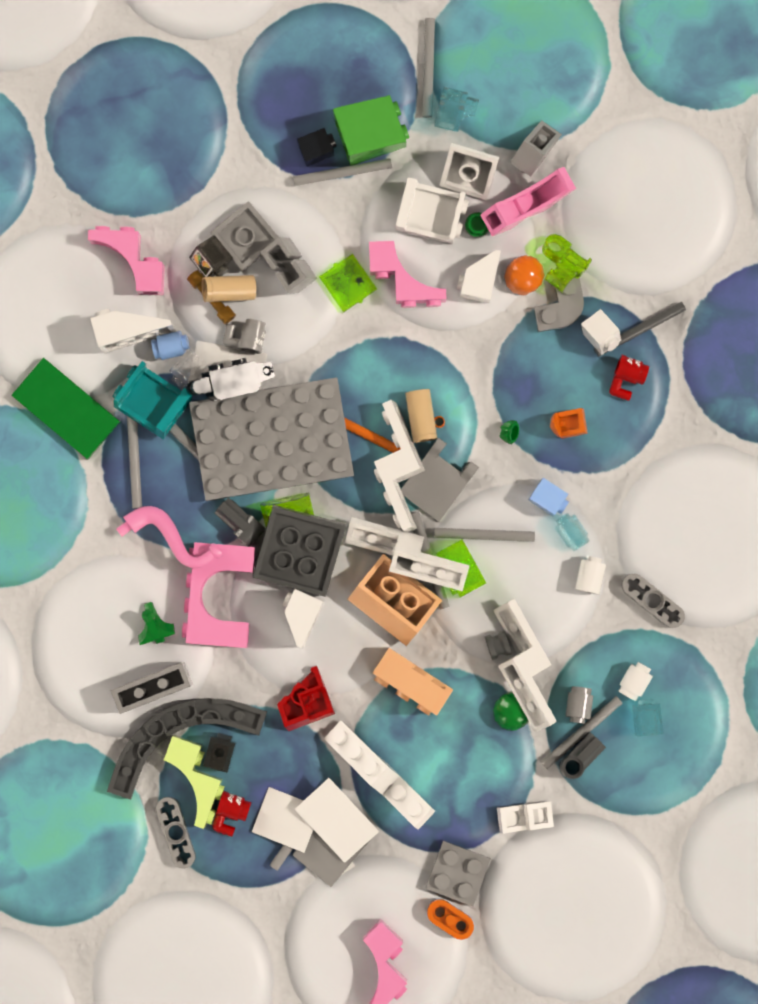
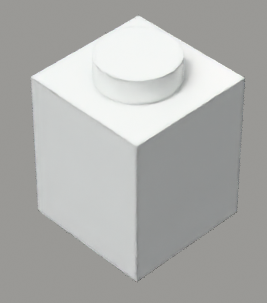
M601 309L581 323L583 335L601 355L607 351L614 350L621 341L620 330Z

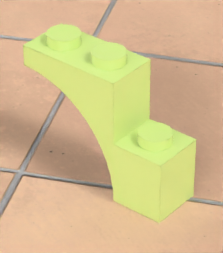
M174 735L171 738L164 761L176 766L190 781L197 801V815L194 826L204 829L206 824L211 825L216 810L212 808L215 799L219 801L225 788V786L221 785L223 779L195 769V766L200 767L205 752L201 751L203 745Z

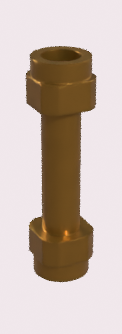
M196 270L188 276L187 280L194 289L198 288L202 293V279L204 276L199 270ZM222 301L209 302L218 312L217 316L225 325L236 317L233 310L228 305L225 306Z

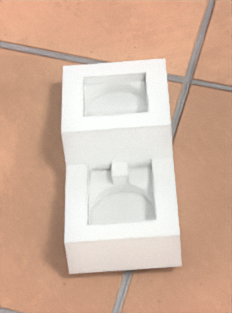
M551 801L497 808L500 833L554 827Z

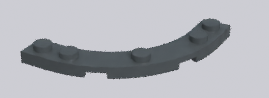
M219 698L191 700L163 710L144 723L128 741L119 756L107 792L131 800L140 773L148 757L161 742L172 734L195 725L220 724L259 736L267 711L233 700Z

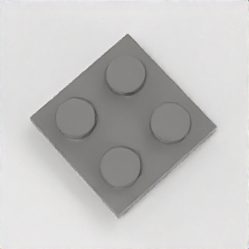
M249 201L210 232L242 272L262 257L261 251L278 238V235Z
M443 840L426 889L474 906L491 858Z

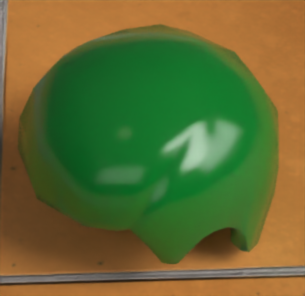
M512 691L502 695L495 702L493 708L494 719L501 728L515 731L528 724L529 721Z

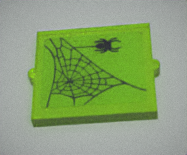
M353 254L339 263H334L331 269L319 276L343 313L357 303L362 304L363 299L377 290Z

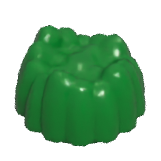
M510 420L501 425L500 438L508 444H513L519 435V424L515 420Z

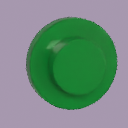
M480 212L470 214L465 222L467 233L473 237H482L489 231L480 216L482 214Z

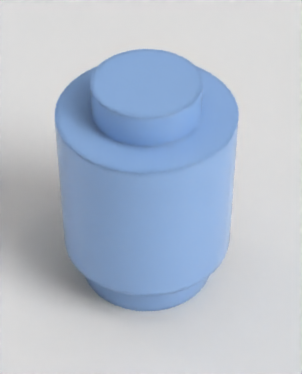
M181 331L158 335L156 339L151 340L155 359L161 358L165 360L186 355V350L190 349L188 337L186 334L182 335Z

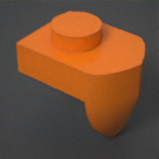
M583 408L554 413L551 417L549 426L553 433L561 439L588 434Z

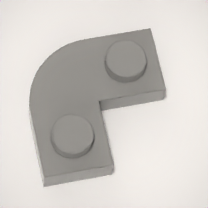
M579 274L554 278L558 303L534 307L538 333L568 327L579 318L584 306Z

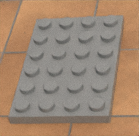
M337 378L259 390L217 401L206 399L189 402L206 501L354 477Z

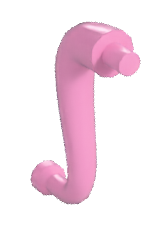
M144 506L135 509L125 515L123 518L126 522L116 528L123 537L130 530L137 533L148 524L155 525L164 536L177 560L190 568L203 567L214 558L219 559L223 556L214 543L209 546V551L202 556H191L187 552L170 516L157 507Z

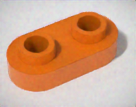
M436 899L429 904L427 915L433 924L456 939L463 940L471 936L474 924L469 915L444 899ZM442 907L445 910L444 914L437 916L435 914L436 908ZM459 921H463L466 924L463 930L456 928V924Z

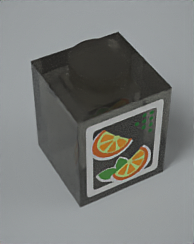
M215 235L196 246L189 257L204 277L223 276L229 270L228 265L233 259Z

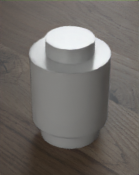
M572 686L571 692H568L566 717H570V722L585 724V719L591 720L592 689Z

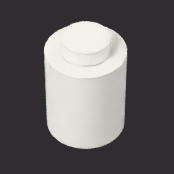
M587 556V560H581L576 590L600 595L606 568L605 564H601V558Z

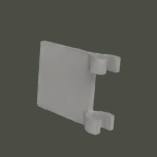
M440 438L436 440L421 461L425 471L410 477L401 489L404 497L438 522L479 468L473 462H470L464 472H460L441 458L439 454L447 443Z
M313 829L305 853L296 850L292 855L332 887L369 841L344 863Z

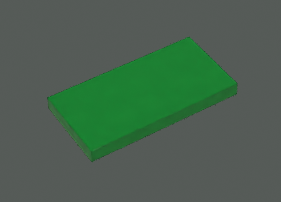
M44 357L11 395L87 460L90 459L120 423L118 419Z

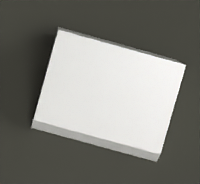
M451 143L439 186L460 193L461 191L466 192L467 195L487 200L499 157Z

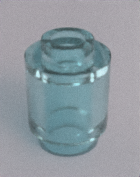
M566 513L556 520L558 525L554 527L566 546L571 547L573 551H576L590 541L587 537L588 532L575 514L570 516L569 513Z

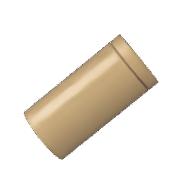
M253 275L203 277L204 302L255 300V277Z
M430 389L406 392L413 443L438 439Z

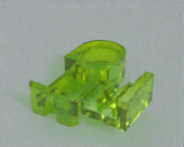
M551 234L546 238L542 251L557 267L555 270L550 269L545 280L563 292L574 277L576 279L581 277L588 269L592 259H584L571 249L572 244L560 235ZM556 243L561 250L553 251L548 244Z

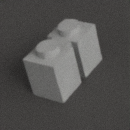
M278 237L261 251L271 269L279 271L275 275L287 293H299L317 279L307 262L299 260L302 255L290 238Z

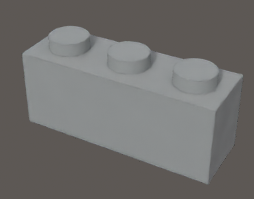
M181 662L110 691L119 714H122L193 686L185 662Z

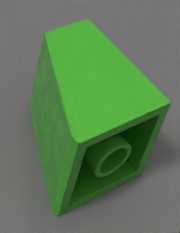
M390 95L333 109L334 122L350 166L406 147V139H409V134L405 124L400 125L398 116L401 115L397 101L392 102Z

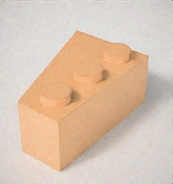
M388 648L373 671V674L376 675L374 679L385 688L390 684L397 689L396 695L407 702L411 698L418 703L416 708L428 716L431 712L437 716L453 691L452 688L391 648Z

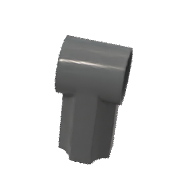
M229 497L215 511V514L248 547L266 530L252 515L245 513Z
M589 732L569 755L561 760L559 765L561 774L570 779L579 778L606 747ZM570 760H574L578 764V770L573 775L568 774L565 768Z

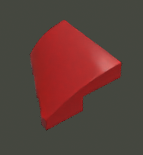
M317 666L310 669L311 672L301 683L298 682L293 687L292 692L288 696H284L277 704L284 727L288 731L335 714Z

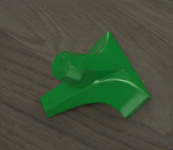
M153 602L144 604L145 611L142 612L141 616L146 624L144 630L138 635L139 645L152 641L158 644L164 642L165 637L174 635V624L166 623L160 619Z

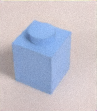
M545 478L541 479L528 499L552 516H555L557 512L562 514L569 503L566 500L568 493Z

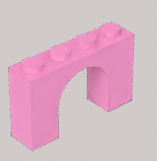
M194 542V548H189V554L193 557L202 556L209 551V546L212 544ZM215 544L223 556L219 559L214 558L203 567L192 568V573H187L186 587L190 588V598H185L184 613H188V622L183 623L182 638H186V643L248 648L250 623L222 621L214 618L204 607L202 591L207 580L216 573L222 571L253 573L256 548Z

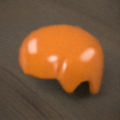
M524 255L509 263L504 279L506 286L513 293L527 295L542 285L545 274L542 264L536 258Z

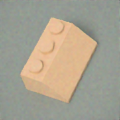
M383 554L347 600L407 646L442 602V599L415 578L389 572L392 560Z

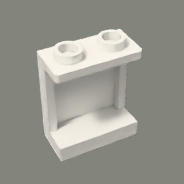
M407 178L395 230L453 244L455 238L460 239L463 224L459 223L461 214L466 215L469 200L465 199L466 192L456 193L417 183L416 179Z

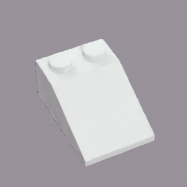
M110 309L98 311L95 313V317L90 318L98 346L104 353L154 339L158 335L176 332L175 326L170 320L119 311L110 312Z

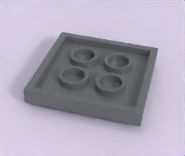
M273 505L253 572V578L326 597L346 524Z

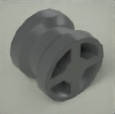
M505 631L499 632L496 636H485L492 660L497 659L502 654L506 656L511 655Z

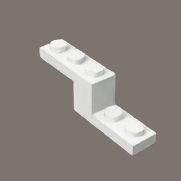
M389 400L382 404L385 410L382 412L386 424L392 426L394 434L391 435L393 442L401 450L374 461L376 465L374 473L378 482H383L386 489L383 492L384 498L389 506H393L396 513L393 515L398 529L402 528L403 531L410 532L417 529L398 483L425 471L397 403Z
M351 518L345 543L392 555L393 558L389 572L463 591L469 565L422 553L423 536Z
M513 599L493 610L517 652V655L498 667L533 730L538 732L557 722L532 676L549 667L551 663L516 600Z
M340 721L324 738L370 786L381 793L416 829L419 830L433 815L435 810L343 721Z

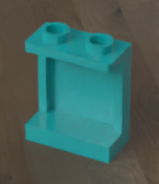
M141 361L139 366L134 365L131 368L125 385L120 384L112 396L114 398V408L164 440L189 405V402L192 401V395L187 392L186 388H183L182 391L149 370L146 367V363Z

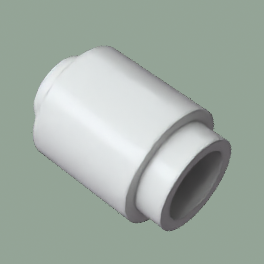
M640 662L636 666L631 664L619 684L621 685L619 692L634 701L639 696L642 697L653 678L649 674L651 669Z

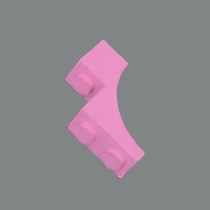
M562 167L520 193L494 204L480 216L491 236H495L511 230L528 217L546 211L574 191L576 187L565 167Z
M96 226L95 230H88V240L91 244L111 248L127 260L133 270L136 291L139 295H164L165 265L163 262H159V258L145 257L144 261H140L141 235L139 231H135L133 227H120V231L110 230V227Z
M394 241L369 242L370 276L375 275L376 279H389L390 275H395L396 304H401L402 308H414L416 303H426V307H439L441 303L446 302V289L426 286L415 280L405 271L397 257Z
M380 919L363 937V941L368 945L375 957L379 974L376 992L369 1004H388L393 998L398 1000L407 990L405 987L407 979L387 961L389 957L394 960L403 950L400 947L403 944V940Z

